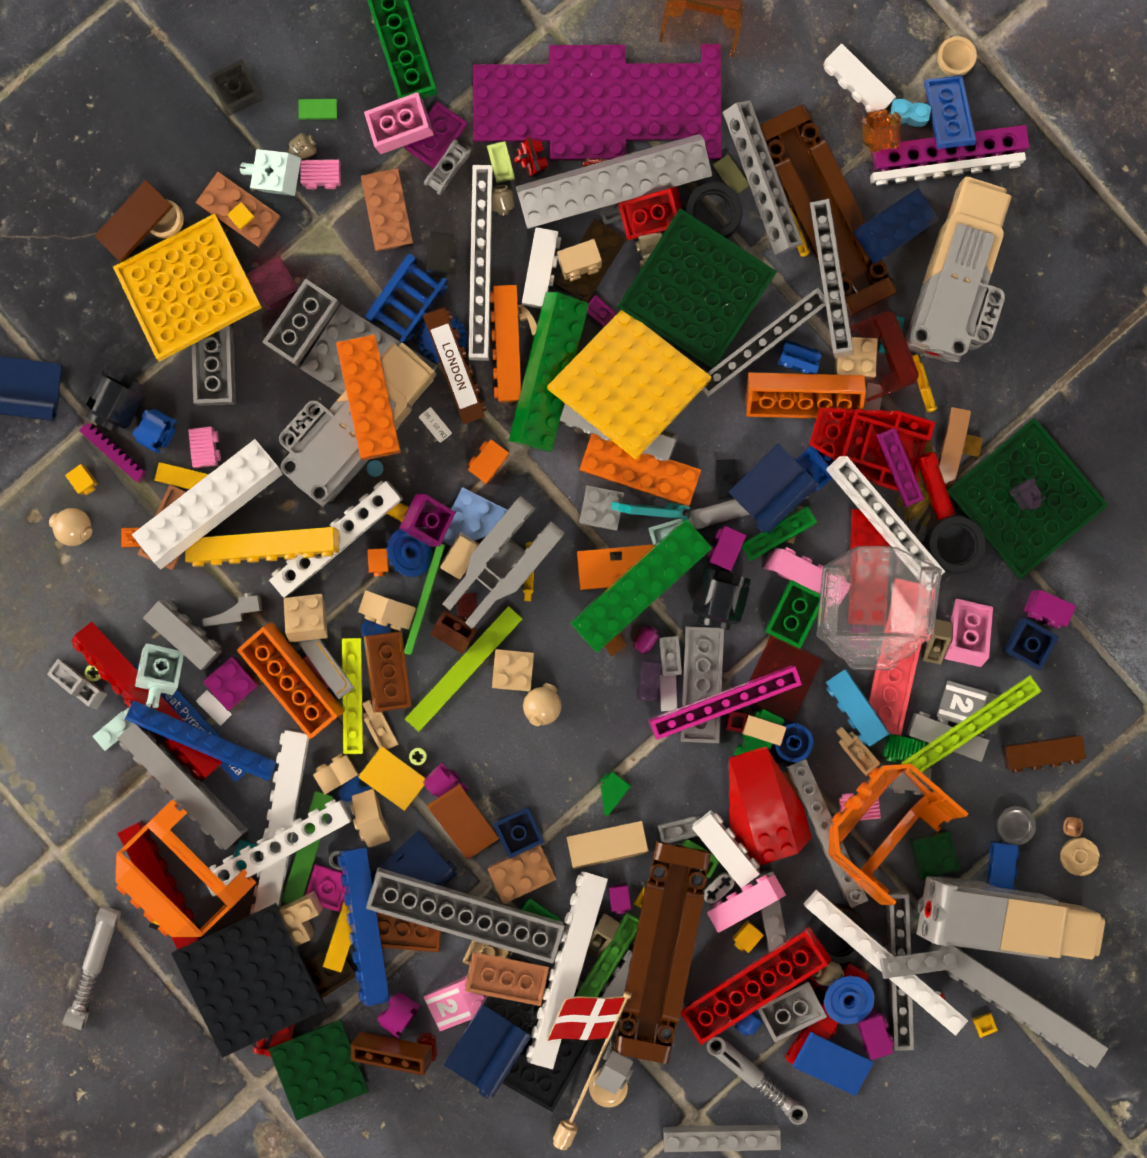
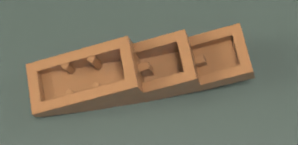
M953 407L950 409L948 425L945 429L943 445L940 448L938 459L946 487H951L955 483L971 414L969 410Z

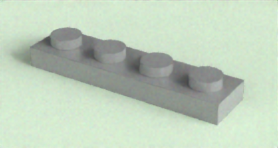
M956 948L880 959L883 979L959 968Z

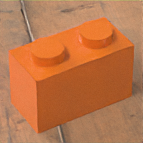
M492 439L489 442L485 441L479 449L481 453L478 457L473 456L468 463V471L486 485L510 455L509 452Z

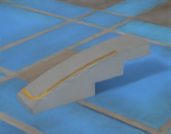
M321 639L298 641L338 699L355 688Z

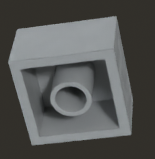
M586 485L579 524L617 532L621 512L612 510L611 503L623 502L624 492Z

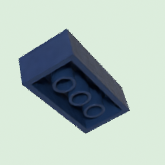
M917 188L861 225L853 234L873 264H876L940 219L920 189Z

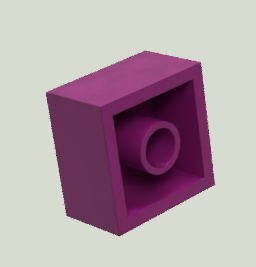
M415 494L399 529L428 546L440 547L456 512L426 494Z
M726 526L717 530L713 539L716 543L706 555V558H708L707 563L727 572L731 571L746 535Z
M1042 590L1031 591L1023 612L1027 613V617L1032 620L1046 621L1044 625L1060 629L1061 627H1068L1076 605Z
M232 656L203 681L227 711L235 708L260 686L259 682L236 656Z
M874 1008L867 1017L856 1023L865 1052L871 1060L892 1054V1047L895 1046L892 1036L886 1031V1028H889L886 1017L883 1016L882 1012L879 1013Z

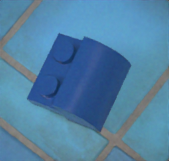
M785 339L778 365L805 374H817L822 351Z
M810 446L794 459L819 484L814 492L832 479L826 469L835 460Z

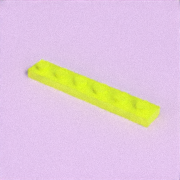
M343 638L342 669L355 687L343 696V709L345 710L343 713V754H363L362 638Z

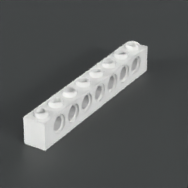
M848 456L838 457L826 469L923 584L932 585L945 572Z
M380 481L373 487L375 491L370 495L366 493L359 499L360 503L356 507L351 506L344 512L345 516L341 520L337 518L330 524V527L339 530V553L403 500L402 496L389 481ZM378 495L383 498L381 506H377L374 502ZM363 508H366L369 512L366 519L360 516V511ZM349 520L354 523L352 531H348L345 527L346 522ZM333 553L331 557H322L316 554L314 558H308L310 560L308 568L302 565L303 556H297L296 559L287 560L286 563L288 565L283 569L279 567L271 574L273 577L269 581L283 598L289 597L339 553ZM289 570L295 572L296 577L294 580L288 578Z
M334 799L325 804V809L321 811L318 808L308 813L309 817L302 821L299 818L291 822L292 827L286 830L284 827L273 832L274 837L268 839L266 836L258 840V845L252 849L249 845L239 851L241 855L235 858L231 855L222 860L224 864L218 867L214 864L209 869L227 886L242 871L238 867L239 860L246 862L247 868L245 870L247 874L245 877L248 878L346 825L352 819L342 800L336 802ZM325 813L332 816L331 823L324 822L323 815ZM313 823L315 825V832H308L306 824ZM290 832H295L298 835L297 842H292L289 839ZM274 841L280 843V851L273 850L272 843ZM256 851H261L264 854L263 860L255 858ZM225 869L229 872V879H224L221 876V870ZM208 887L212 897H214L216 894Z

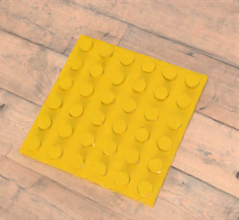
M215 213L113 267L151 349L159 362L262 308Z
M620 310L547 386V389L637 460L711 381V376L642 322Z

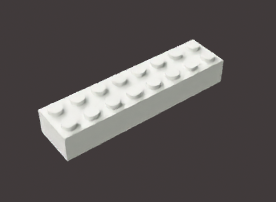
M254 439L134 532L132 536L161 570L283 474L276 463Z

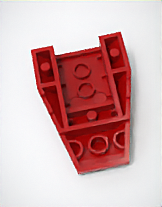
M819 408L809 445L833 460L840 456H848L867 480L877 486L898 491L876 435L896 428L918 483L920 477H917L919 469L915 458L923 455L926 442L931 440L935 422L901 411Z
M765 746L729 758V828L736 836L734 839L738 844L742 843L748 850L746 854L751 859L754 858L759 865L798 854L812 838L806 814L801 801L768 748Z

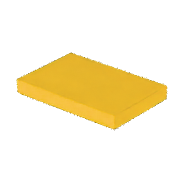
M383 746L380 747L358 776L362 781L404 811L423 788L425 780L424 776Z

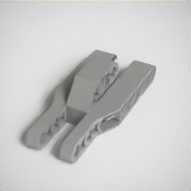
M522 496L514 502L473 551L466 576L442 604L448 610H451L476 579L486 586L491 592L465 622L471 629L476 626L497 600L517 592L565 534V532L550 521L526 550L512 540V536L535 510V507Z

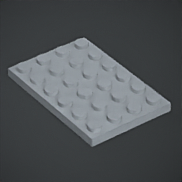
M340 304L300 369L342 395L346 388L336 342L375 334L380 357L392 343L399 346L401 342ZM409 348L434 371L436 370L438 365Z

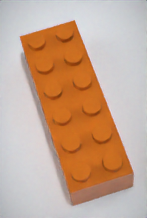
M375 334L336 342L360 458L364 461L401 453Z
M748 372L745 397L746 417L817 418L819 408L863 409L866 395L864 375Z
M591 434L579 469L580 472L669 502L687 506L690 505L701 473L700 469L671 459L669 461H660L654 455L648 453L641 454L636 460L612 440H604L596 434Z
M272 622L263 626L237 649L239 654L310 739L319 734L345 712L343 707Z

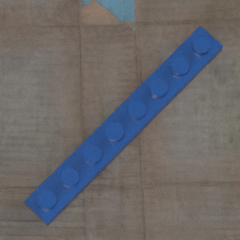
M134 700L124 719L267 781L270 779L276 764L271 759Z

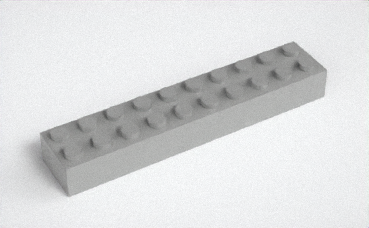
M697 134L516 186V191L528 229L712 176L704 138Z
M379 867L366 904V909L549 963L554 962L565 927L562 921Z
M931 944L927 952L956 948L959 968L944 970L951 978L956 981L961 979L960 982L973 992L977 990L976 993L989 1003L993 1000V1004L1007 1014L1010 1011L1008 1014L1019 1023L1023 1024L1026 1022L1025 1025L1038 1035L1042 1033L1041 1036L1054 1046L1057 1044L1062 1051L1071 1057L1073 1055L1074 1058L1086 1067L1091 1065L1096 1068L1108 1050L1100 1041L958 947Z

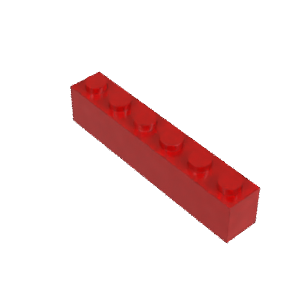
M851 962L844 963L842 966L843 977L849 975L858 976L868 983L869 975ZM825 994L820 1000V1004L827 1017L800 1031L784 1056L786 1061L792 1065L810 1032L828 1039L829 1037L832 1038L837 1031L836 1026L838 1022L828 1015L824 1007L823 999ZM851 995L846 996L844 1000L850 999Z

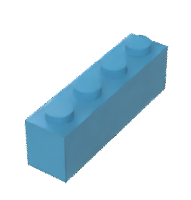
M843 670L826 682L828 693L831 697L835 696L839 701L837 706L842 713H847L850 718L848 719L849 724L853 729H858L861 734L858 737L864 745L868 744L869 747H872L890 735V732L848 670Z

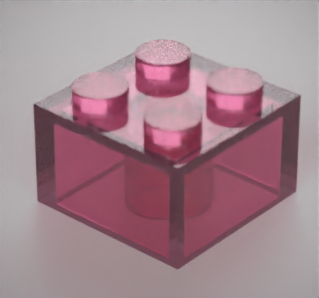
M280 256L246 274L262 304L268 311L293 298L299 289Z

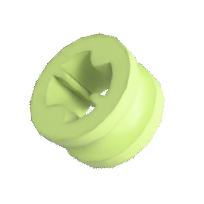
M89 665L85 669V677L93 682L102 679L100 675H95L96 678L90 675V671L93 670L94 666Z
M422 748L413 749L409 754L410 762L414 765H422L427 759L426 751ZM416 751H419V754H423L420 762H417V759H413Z

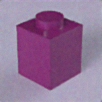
M628 884L608 886L612 912L616 911V914L627 913V910L631 909Z

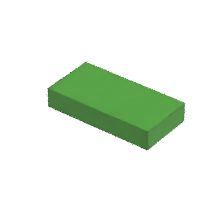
M298 99L299 120H338L337 99Z

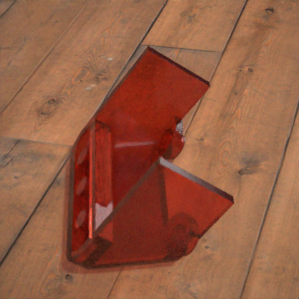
M885 311L850 326V331L859 330L862 338L879 339L892 371L891 374L884 376L881 380L883 392L866 398L867 404L904 389L918 380L919 373L894 313Z

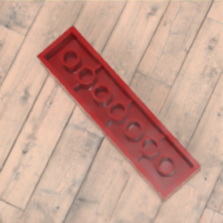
M809 926L685 1005L681 1010V1016L702 1045L826 967L832 959Z

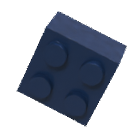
M1020 618L1002 652L1034 670L1041 671L1059 636L1026 618Z
M529 805L493 822L509 859L545 842Z

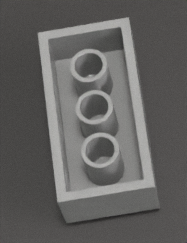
M305 279L263 340V343L298 366L340 305L339 301Z
M230 325L192 344L193 403L197 406L236 404L234 328Z
M158 601L143 619L200 670L208 669L223 653L220 650L221 645L214 639H208L206 637L207 633L201 627H195L191 623L193 620L185 613L183 615L177 611L178 607L172 601Z

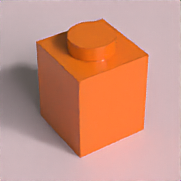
M368 549L369 573H374V576H385V572H390L389 558H387L388 551L386 549Z

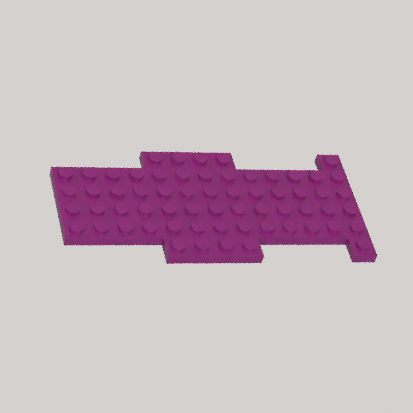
M701 44V63L625 64V45H549V64H473L474 142H524L526 138L532 137V140L550 142V161L610 160L626 155V141H676L700 134L704 138L708 159L720 160L722 158L721 44Z

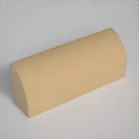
M642 821L567 837L573 869L649 853Z

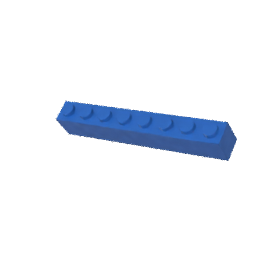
M357 847L339 851L338 864L340 868L342 867L341 884L345 887L346 891L344 903L348 906L349 911L346 917L352 931L349 933L351 944H354L355 952H352L354 963L357 964L358 970L355 971L357 983H360V990H358L359 1000L366 1006L389 1002L377 914L375 911L366 909L372 888L367 849L365 847Z

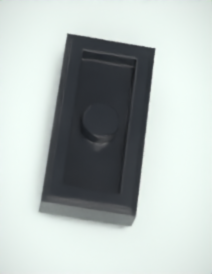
M735 459L716 460L717 499L733 498L728 491L736 484Z

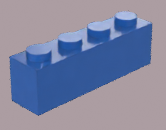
M991 841L986 883L1000 888L1015 890V887H1013L1014 879L1017 878L1018 870L1015 868L1016 860L1020 856V850L1017 849L1018 845Z

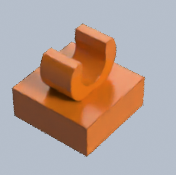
M121 528V547H141L132 536L140 528Z

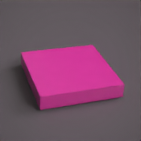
M315 863L305 895L315 891L323 907L340 912L344 902V894H346L345 887L341 884L343 872Z

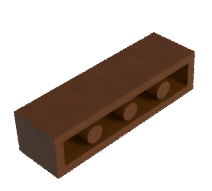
M1081 735L1002 746L1005 768L1012 770V773L1024 771L1023 768L1031 767V770L1042 769V765L1050 764V767L1062 766L1061 762L1078 764L1081 763L1080 760L1086 759L1083 736Z
M360 1031L351 1044V1061L424 1076L432 1063V1046Z

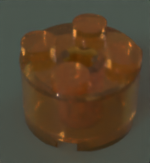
M880 109L868 112L867 117L862 118V142L865 146L869 147L871 152L899 147L901 141L900 114L897 112L890 114L888 110Z

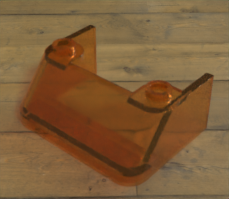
M667 0L659 42L663 43L668 16L680 17L685 9L723 17L724 26L735 30L730 57H734L744 10L741 0Z

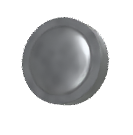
M1009 806L1003 809L996 819L995 826L999 837L1009 844L1021 845L1028 842L1036 830V822L1033 815L1023 807Z

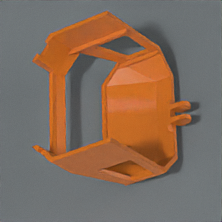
M912 764L875 767L868 775L871 778L866 783L862 782L856 789L858 793L845 802L844 806L846 808L841 813L837 812L831 819L833 823L829 830L828 855L880 905H894L896 901L887 894L890 890L872 874L916 820L920 817L932 829L938 832L941 829L939 825L943 821L948 823L951 819L967 817L969 814ZM909 770H911L915 775H917L934 791H929ZM901 773H904L924 796L909 809L860 870L840 853L842 851L840 844L885 789Z
M172 799L116 853L115 882L118 884L116 888L123 895L127 893L132 898L130 902L137 909L141 907L144 910L143 915L151 923L155 920L160 925L157 929L165 937L168 934L171 937H201L256 882L252 877L247 879L245 877L247 872L243 869L226 886L170 830L187 814L184 809L179 811L177 809L179 805ZM148 828L225 903L200 929L122 854Z

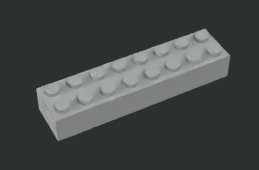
M133 723L117 738L120 741L119 745L125 751H130L134 755V761L140 766L143 765L147 769L146 773L152 779L156 778L161 783V789L166 793H170L179 807L183 806L188 811V817L193 821L197 820L201 825V830L206 835L210 834L215 839L214 843L220 849L224 848L225 850L229 849L248 831L247 827L203 782L191 775V770L186 765H182L178 761L177 755L173 751H169L165 747L164 742L159 737H156L152 731Z

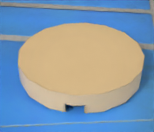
M1075 837L1068 840L1060 852V860L1063 867L1069 873L1079 876L1092 873L1097 868L1100 859L1097 846L1092 841L1083 837Z

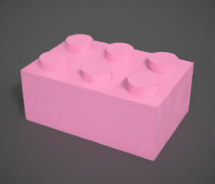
M418 92L364 112L374 147L380 154L434 135L424 101Z

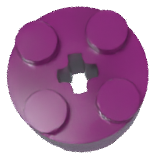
M443 762L423 782L430 793L438 798L459 784L465 792L469 790L465 783L458 781L459 775L454 770H450Z
M402 992L393 995L388 1003L390 1005L389 1009L383 1011L377 1019L380 1022V1026L397 1038L402 1035L403 1029H407L416 1016L417 1009L421 1007V1005Z

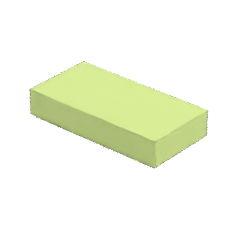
M506 142L488 145L487 149L496 183L514 180L515 176Z

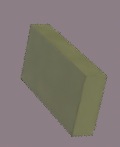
M729 154L712 165L724 184L731 187L737 195L750 187L748 181Z

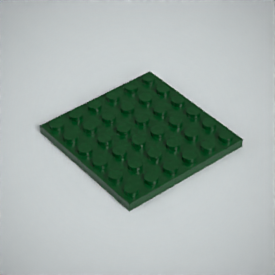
M679 208L617 307L713 369L777 271Z
M1035 417L947 489L949 497L967 518L974 521L981 528L986 541L1018 579H1022L1108 506L1106 501Z

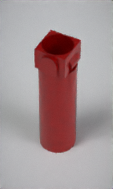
M928 452L916 457L915 460L918 469H920L936 519L940 520L954 515L955 512L936 453Z

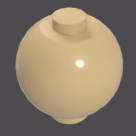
M67 508L59 513H54L50 518L49 525L53 529L54 536L64 545H81L92 535L91 520L80 509Z
M545 683L543 687L534 688L526 695L523 702V710L532 725L551 724L560 715L561 700L556 694L558 690L555 686Z

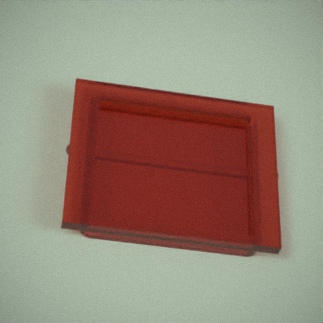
M770 635L749 681L792 665L796 667L802 685L754 704L793 722L822 659Z

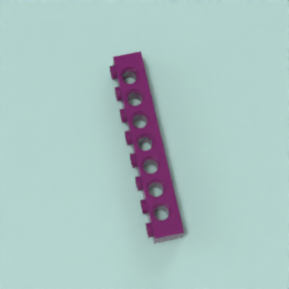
M1026 125L974 132L976 144L971 145L973 152H968L965 146L952 147L954 149V154L952 155L947 153L946 148L937 149L935 137L874 145L871 149L874 172L1023 153L1029 148ZM1003 139L1009 140L1011 147L1005 146ZM984 142L991 143L992 149L985 148ZM927 150H933L936 156L930 157L927 154ZM908 152H914L917 159H910ZM889 155H896L898 162H892L889 159Z

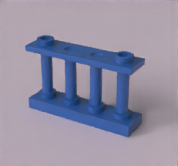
M411 254L407 255L365 315L370 322L374 323L375 320H380L402 335L400 342L403 344L411 342L415 336L414 330L423 319V314L427 313L438 296H442L448 289L447 279L443 277L440 283L416 267V258ZM408 273H413L435 288L429 298L406 283L404 278ZM397 288L399 290L403 289L424 304L418 314L395 299L393 294ZM386 304H391L413 320L407 330L384 314L383 308Z

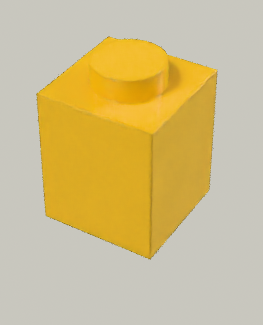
M82 464L65 475L77 493L81 495H89L95 490V486L98 485V482L88 468Z
M747 920L733 936L734 945L740 951L746 950L749 953L764 935Z

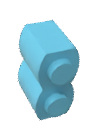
M895 99L890 105L887 119L896 124L907 123L912 127H924L929 121L931 107L925 103L912 104L905 99Z

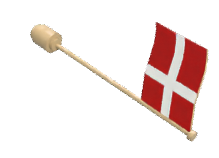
M627 991L624 992L623 996L618 997L578 996L566 998L548 1036L547 1041L555 1039L592 1040L606 1038L570 1120L560 1121L553 1137V1145L560 1150H567L571 1146L578 1131L575 1122H573L623 1008L627 1000L631 998L632 994Z

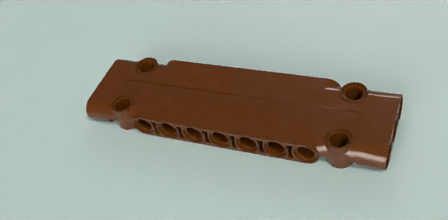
M805 104L799 105L760 124L786 199L818 263L819 259L810 202L830 200L842 280L848 288L844 292L848 317L898 293L887 272V265L882 260L873 264L853 234L866 221L828 144L824 139H821L819 128L813 123ZM811 130L814 133V137H807L805 131ZM777 147L780 153L777 155L773 154L770 148ZM873 267H879L882 271L881 275H876L873 272Z
M656 841L624 992L627 991L632 995L627 1000L621 1013L614 1051L620 1055L663 1064L669 1063L676 1025L680 1020L704 901V887L711 852ZM657 867L664 869L662 876L654 875V870ZM695 875L702 876V881L699 884L692 883V878ZM627 1020L633 1022V1026L630 1029L623 1027V1023ZM668 1028L671 1030V1034L669 1036H662L661 1031Z

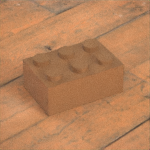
M542 844L513 858H504L487 868L503 904L556 880V874Z

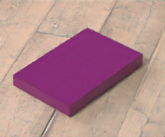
M436 101L428 113L434 135L404 146L406 151L432 169L436 167L444 156L450 144L455 139L458 140L468 126V122L438 101Z

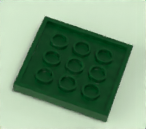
M341 1019L268 1048L296 1121L369 1092L359 1063L351 1061V1042Z

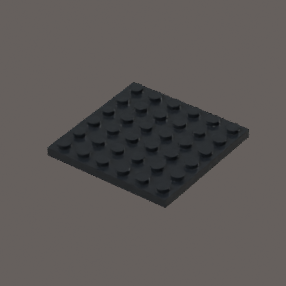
M276 903L171 953L222 1058L327 1008Z
M511 952L508 959L532 963L515 952ZM548 975L546 979L545 988H548L549 985ZM486 995L482 1004L531 1035L534 1026H537V1013L539 1008L542 1007L544 1000L542 999L541 1006ZM530 1038L502 1084L553 1112L594 1039H561L554 1067L549 1069L526 1061V1050L529 1045L531 1046L533 1038Z

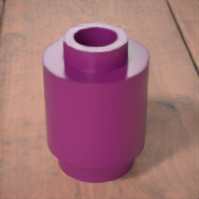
M643 626L633 641L635 643L632 647L644 655L647 651L650 652L659 638L656 635L658 631L651 626L647 628Z

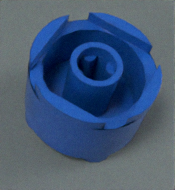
M146 409L142 414L143 420L134 429L132 436L135 437L137 443L158 454L162 452L159 450L161 447L166 448L171 442L176 431L173 425L174 423L177 424V421L157 409Z
M795 722L782 724V726L786 727L781 746L773 744L775 752L789 762H799L807 758L813 747V737L810 731L803 725ZM790 738L797 739L794 747L788 745Z

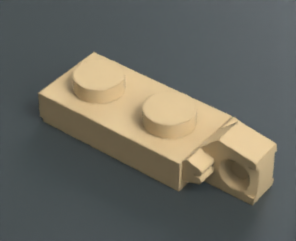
M370 699L363 702L362 705L366 710V713L363 714L364 721L378 748L380 749L383 746L388 750L398 745L399 743L383 712L373 713Z
M843 727L835 731L841 738L839 744L865 776L880 765V762L852 731L847 733Z

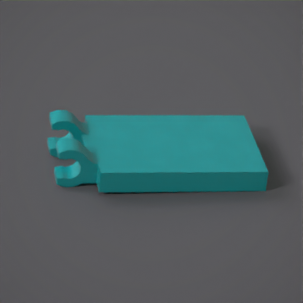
M622 502L611 503L612 510L628 514L679 518L682 520H688L687 516H683V510L690 509L687 505H679L673 502L669 503L666 507Z

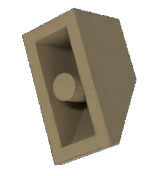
M933 618L928 630L922 661L941 665L952 639V622Z
M604 913L594 926L587 952L598 958L612 941L620 923Z

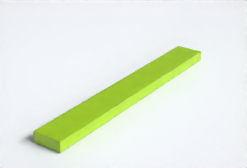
M508 606L405 720L419 732L520 623L522 618Z
M1029 675L901 763L912 764L921 773L1042 692L1032 676Z

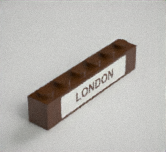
M443 306L424 313V321L463 425L485 417L484 412L487 409L484 401H479L477 396L480 393L477 382L473 383L470 376L474 374L470 364L466 365L464 357H467L464 347H459L457 339H460L457 328H452L450 321H453L450 309L445 310Z

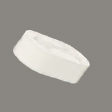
M727 872L721 873L704 888V900L707 903L714 904L733 888L735 882L731 875ZM723 877L726 879L729 877L730 885H723L720 888L719 885L722 884L721 879ZM717 888L718 890L715 892L716 897L708 899L707 891L710 890L712 892Z

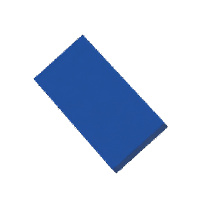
M963 76L924 80L927 102L931 107L930 117L937 149L975 145L976 137Z
M810 1032L792 1066L856 1096L874 1062L865 1056Z

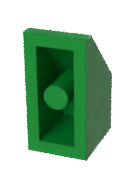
M613 771L610 774L606 772L600 780L602 782L600 787L604 815L607 817L631 787L628 782Z

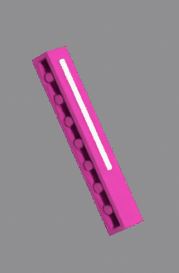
M790 665L648 719L654 738L659 740L798 687L802 683L796 667Z

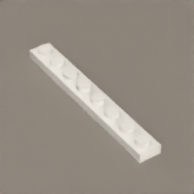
M1025 152L874 172L870 176V182L877 186L888 185V182L893 181L896 184L907 182L908 179L922 181L930 176L938 179L945 177V174L959 176L967 171L975 174L989 168L990 171L1000 170L1004 166H1009L1011 169L1020 167V164L1026 160Z

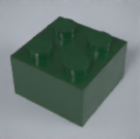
M945 829L909 839L920 878L926 879V876H937L960 869L950 831Z

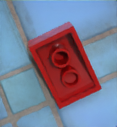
M678 186L618 203L627 240L665 231L679 208L683 210Z

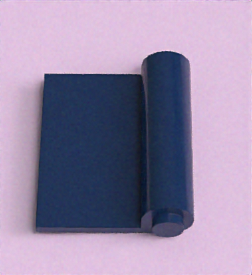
M0 356V414L55 421L58 410L62 364Z
M777 443L728 492L758 522L755 526L762 533L767 532L769 534L819 484Z
M419 831L379 866L382 869L443 887L457 875L455 872L457 867L450 860L446 862ZM377 869L370 874L372 885L374 882Z
M482 1004L443 1065L480 1089L478 1093L488 1099L489 1096H495L532 1036Z

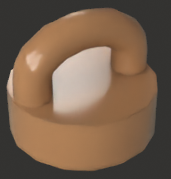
M1076 817L1066 818L1063 823L1064 833L1068 836L1079 837L1083 830L1082 820Z

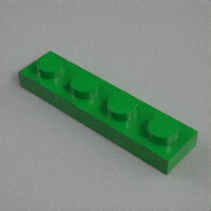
M808 506L782 520L769 534L767 532L760 533L744 542L742 548L750 562L814 526L817 524V521Z

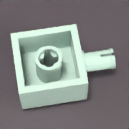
M257 149L254 164L243 162L240 167H246V169L240 168V173L242 175H252L250 188L266 193L295 196L301 158L290 153Z
M145 644L141 653L135 687L149 690L146 706L151 707V704H153L152 708H158L161 692L173 695L178 688L184 656L180 651Z

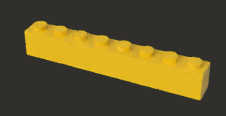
M334 527L202 537L185 550V562L191 563L193 567H203L204 563L222 565V562L229 561V564H240L241 560L255 563L259 562V559L265 558L266 561H277L278 557H284L285 560L296 559V556L314 558L316 554H321L322 557H331L333 553H339V530Z

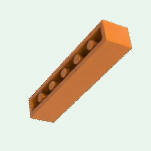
M517 285L494 286V291H490V301L494 303V310L491 311V322H495V329L492 330V341H496V349H493V360H497V368H493L494 379H497L498 387H494V397L498 398L499 403L518 402L521 393Z

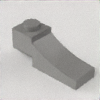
M255 592L244 593V597L238 598L239 602L229 610L216 616L202 619L203 626L245 621L244 613L263 611L261 596H255Z
M60 659L56 660L47 674L68 693L76 696L90 708L97 710L108 695L98 685L89 681Z

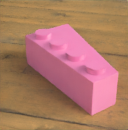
M787 547L785 550L774 548L769 552L762 568L777 572L778 576L793 580L825 596V599L840 604L850 584L844 581V576L838 573L832 575L828 572L829 569L820 564L815 566L811 564L813 560L805 556L800 558L795 555L796 552Z

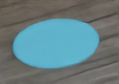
M377 460L370 461L367 465L368 474L373 477L380 476L383 472L382 463Z

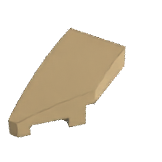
M520 304L518 305L520 321L528 320L534 338L537 324L531 313Z

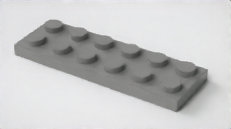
M685 626L682 706L722 691L724 629ZM720 716L682 730L680 741L719 743Z

